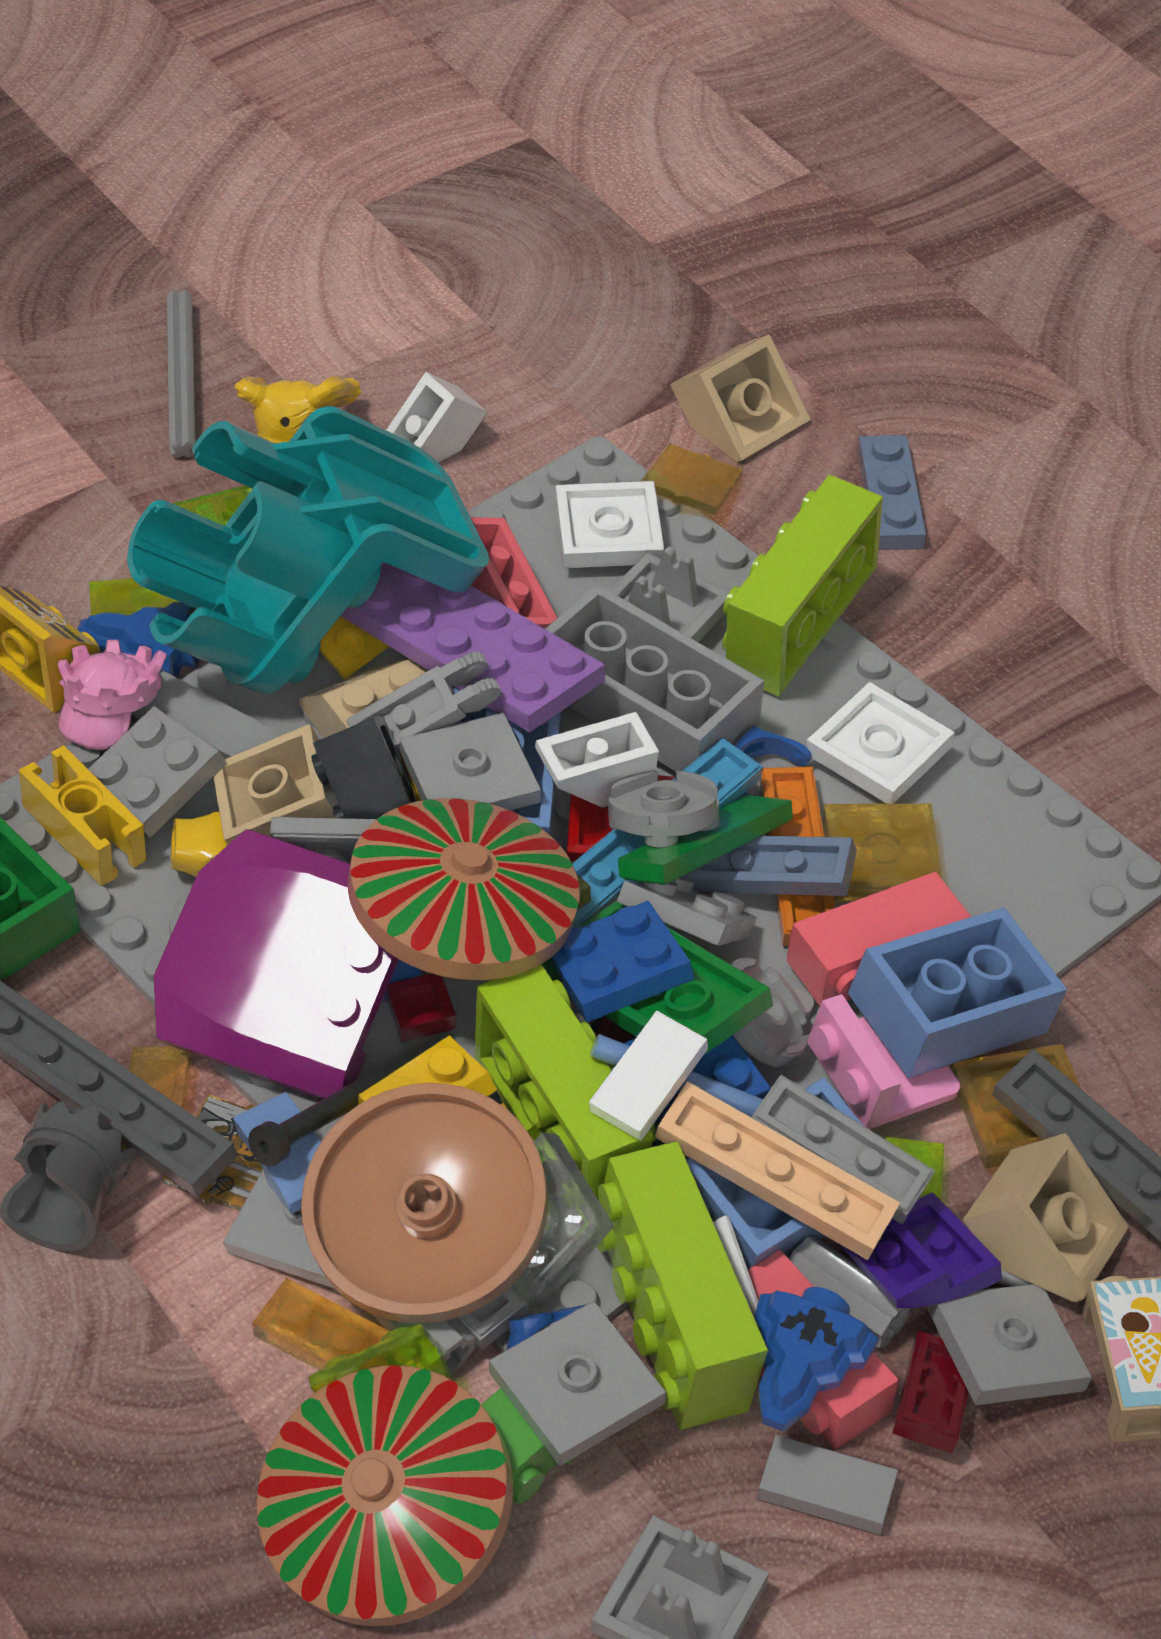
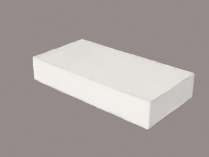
M656 1011L589 1101L590 1112L642 1141L708 1050L707 1039Z

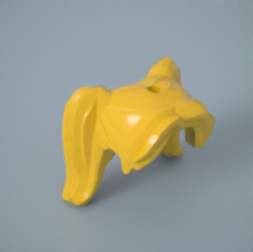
M338 375L328 377L319 385L305 380H281L267 384L265 378L252 376L243 377L235 384L237 396L241 398V401L248 402L252 406L257 435L273 443L289 442L313 411L326 406L337 408L346 406L358 399V396L361 394L360 384L354 378H342ZM285 417L290 422L287 427L282 424V419Z

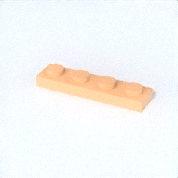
M688 1081L658 1125L655 1138L665 1144L678 1141L684 1155L867 1260L870 1258L900 1205V1202Z

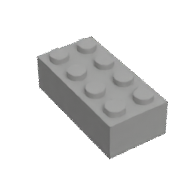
M598 584L545 628L547 631L605 664V682L568 707L594 723L636 712L659 750L658 761L674 771H683L722 737L735 746L752 726L760 724L763 679Z

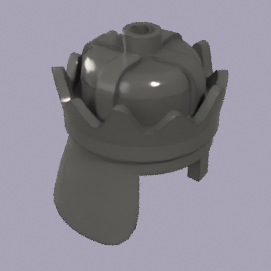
M60 1101L48 1110V1106L42 1102L28 1133L23 1139L22 1147L14 1157V1160L22 1165L26 1174L3 1198L0 1207L2 1220L22 1237L49 1249L70 1252L88 1247L95 1239L105 1197L128 1174L126 1170L134 1160L137 1150L128 1148L122 1151L120 1130L115 1129L110 1124L111 1119L102 1112L99 1113L97 1105L91 1104L86 1108L66 1106L64 1101Z

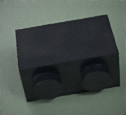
M383 714L313 742L317 752L311 756L315 772L324 786L331 785L338 804L333 806L335 818L378 819L395 808L419 801Z

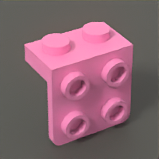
M842 994L822 1000L807 1043L851 1111L864 1127L872 1129L956 1098L960 1089V1083L949 1066L908 1078L866 1018H858Z

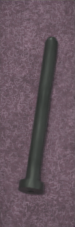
M440 1032L279 1125L272 1121H266L250 1131L248 1137L249 1147L253 1156L261 1164L269 1167L282 1162L289 1156L291 1145L358 1106L359 1094L449 1035L454 1040L455 1037L451 1033Z

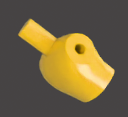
M213 812L194 819H174L170 856L172 870L182 871L196 877L198 872L227 846L224 840L220 812Z

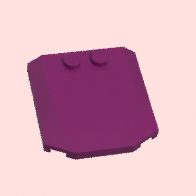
M245 829L198 872L154 973L156 1037L166 1045L319 1100L356 1081L367 1056L362 1050L399 959L379 946L358 922L352 910L347 890L350 864L249 829Z

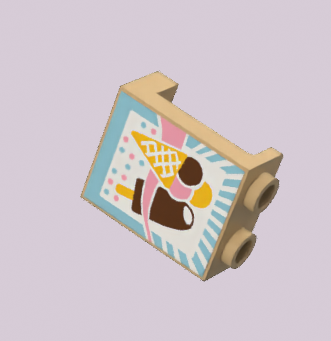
M1111 1276L1101 1281H1090L1082 1313L1085 1324H1094L1110 1390L1112 1404L1106 1421L1111 1443L1161 1439V1276L1133 1279L1125 1276Z

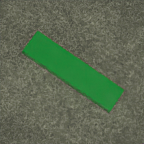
M745 795L719 808L720 824L715 829L678 836V842L669 847H652L646 844L617 858L619 877L624 880L666 885L793 819L792 800Z

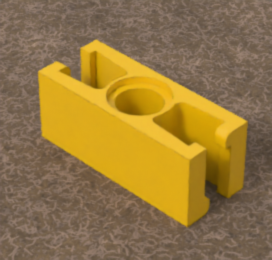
M64 745L51 752L54 782L50 783V785L38 776L42 774V769L35 762L18 770L23 807L69 854L76 858L81 867L99 885L104 886L118 876V869L112 862L110 842L128 856V863L133 868L146 861L144 825Z

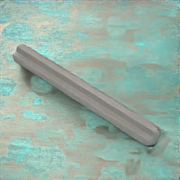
M184 289L180 292L172 290L167 295L170 454L177 459L182 456L191 458L193 456L192 448L196 443L192 295Z

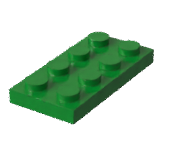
M616 901L579 927L613 915L620 909L628 906ZM668 928L690 960L694 980L614 1011L604 1017L637 1037L654 1013L658 1011L706 1038L708 1050L705 1054H707L773 1006L771 991L768 986ZM549 960L544 962L542 966L551 980H559L561 982Z

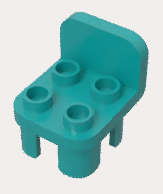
M326 406L313 411L289 442L273 443L227 421H218L209 426L192 448L197 464L252 488L251 492L225 526L168 501L156 500L146 508L137 521L127 552L128 568L136 583L151 591L196 608L186 622L163 613H158L149 624L154 639L163 645L221 667L227 680L260 694H271L279 690L287 682H300L310 673L319 654L320 641L347 607H359L372 595L378 583L383 562L454 592L466 591L489 563L487 550L452 479L443 467L428 453L410 441L333 406Z

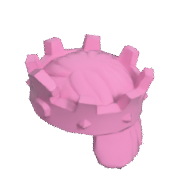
M107 640L105 652L92 655L89 654L84 645L72 648L73 661L70 664L67 659L59 660L58 668L63 678L60 684L64 688L65 699L58 725L64 738L75 742L79 746H84L86 749L108 750L129 730L131 713L149 705L157 696L158 690L161 689L162 678L159 673L167 653L157 651L151 661L152 649L143 645L139 646L136 655L121 652L119 640Z

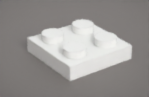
M654 481L556 485L555 502L563 568L635 565L646 552L661 559L664 545Z
M869 682L807 739L806 747L810 750L812 759L892 806L953 747L955 732Z

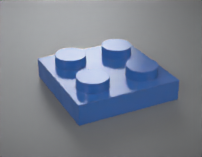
M649 900L635 906L622 908L613 915L585 926L572 928L567 941L549 959L556 974L586 1022L694 980L690 960Z

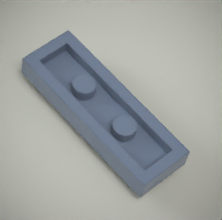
M907 435L859 436L857 451L864 489L883 496L879 550L924 549L926 531Z
M760 836L684 876L695 881L692 889L698 892L717 891L721 893L847 896L857 849L852 838Z

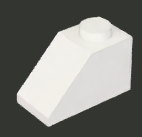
M425 372L386 431L415 444L439 463L463 449L487 414V411L460 387Z
M636 712L536 740L535 745L557 788L602 808L608 806L610 789L614 783L630 775L656 771L659 750Z

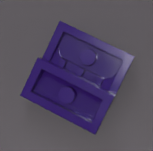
M933 1192L917 1200L903 1224L898 1223L894 1219L890 1221L868 1260L839 1244L896 1308H918L945 1303L977 1292L1002 1280L1001 1262Z

